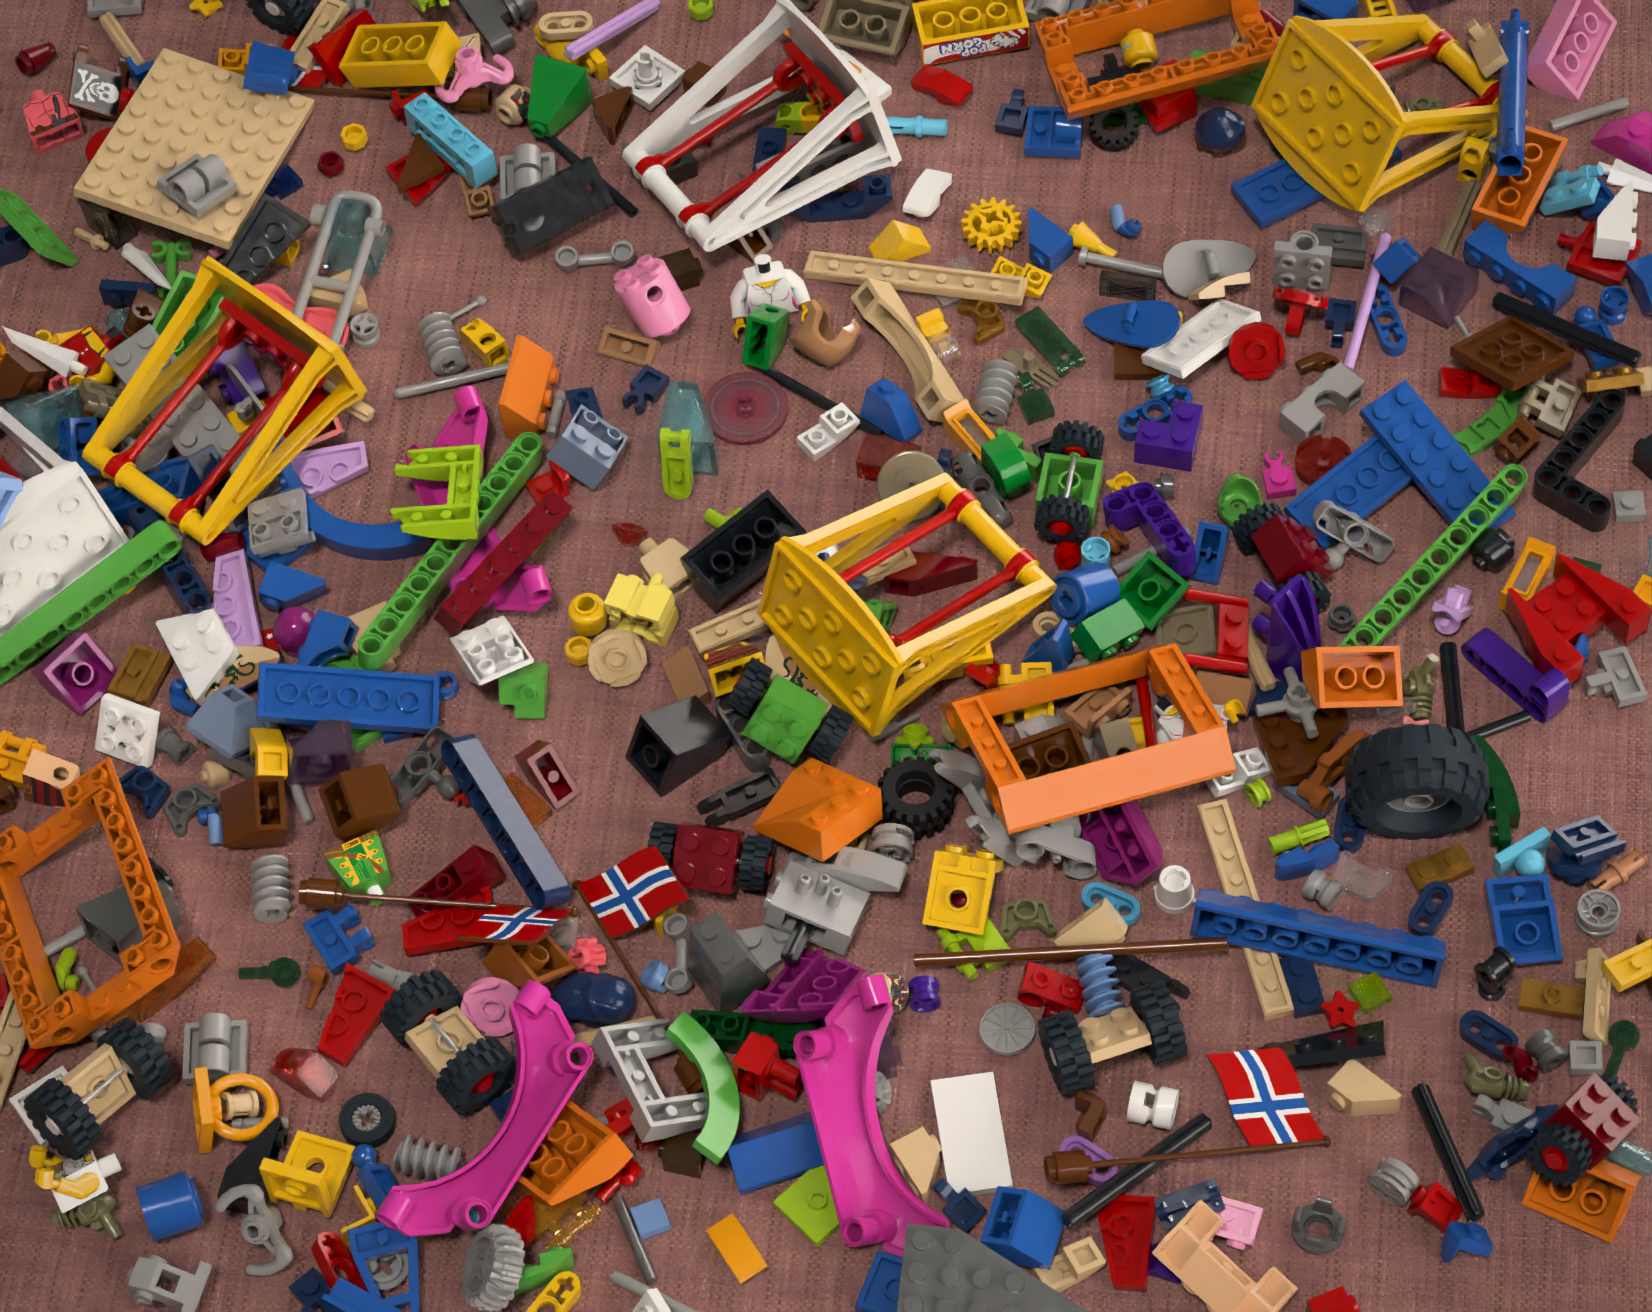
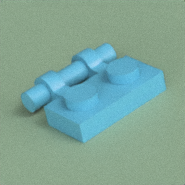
M1588 164L1581 166L1579 170L1572 172L1565 170L1558 172L1557 176L1551 177L1548 182L1551 188L1546 189L1539 207L1544 216L1594 204L1601 186L1596 177L1603 175L1602 166H1591Z

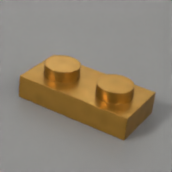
M1459 843L1405 865V872L1418 895H1420L1424 887L1431 882L1441 881L1449 884L1474 874L1475 866L1463 845Z

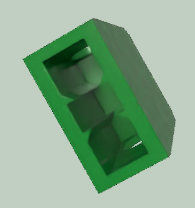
M761 304L748 314L742 363L764 370L770 369L786 342L789 311L787 309L769 304Z

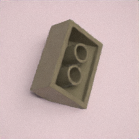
M828 0L818 29L831 43L895 56L906 43L912 18L909 6L883 0Z

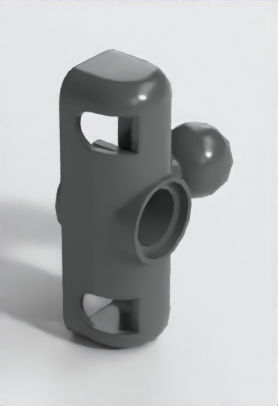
M963 451L955 456L952 460L951 468L962 489H969L978 498L981 508L984 511H988L991 518L1002 530L1012 524V514L1007 509L1003 498L996 489L993 479L987 474L982 464L979 463L976 454L972 451ZM957 464H959L963 470V472L959 476L957 475L954 467ZM986 487L989 491L985 494H978L975 492V489ZM943 501L940 504L941 512L946 510V505L943 503Z
M439 726L433 727L390 778L391 784L396 781L402 788L396 795L401 809L408 808L410 801L414 797H418L424 788L432 784L437 785L438 793L444 798H454L458 795L461 788L452 775L443 776L438 772L445 764L441 754V745L443 741L454 738L445 729ZM431 736H434L439 742L433 751L427 746V741ZM420 767H426L424 771L416 772Z

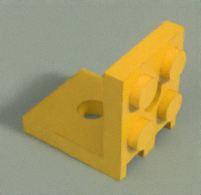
M955 843L946 844L945 848L935 850L922 924L985 935L995 873L1003 871L1005 861L987 849L976 850V853L968 852V846ZM955 890H962L967 896V902L961 908L955 907L951 903L950 896Z
M297 1130L284 1163L263 1158L259 1167L271 1202L277 1203L279 1199L291 1202L295 1209L307 1212L308 1208L322 1211L324 1217L330 1219L353 1166L351 1154L356 1146ZM314 1163H322L325 1166L321 1173L310 1171L308 1168Z

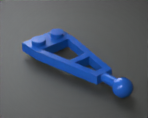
M381 1222L347 1230L354 1261L368 1293L396 1308L410 1305V1312H420L419 1253L416 1236L404 1237ZM408 1251L409 1292L382 1299L365 1261Z

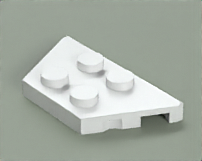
M214 609L155 622L194 700L200 706L207 700L204 695L213 682L218 684L225 675L226 669L239 656V652L222 619Z

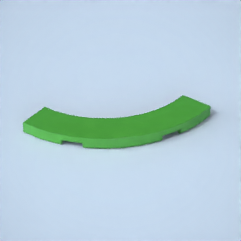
M1526 385L1514 392L1502 386L1501 394H1499L1496 403L1489 412H1486L1482 417L1470 424L1469 428L1456 434L1450 433L1470 458L1492 447L1495 441L1518 419L1516 416L1518 412L1517 406L1520 399L1527 393Z
M683 1011L667 1029L665 1036L682 1050L692 1064L695 1063L702 1076L700 1080L704 1089L705 1100L707 1101V1115L702 1131L692 1147L718 1165L728 1151L738 1127L740 1103L737 1083L733 1071L718 1044L695 1019Z

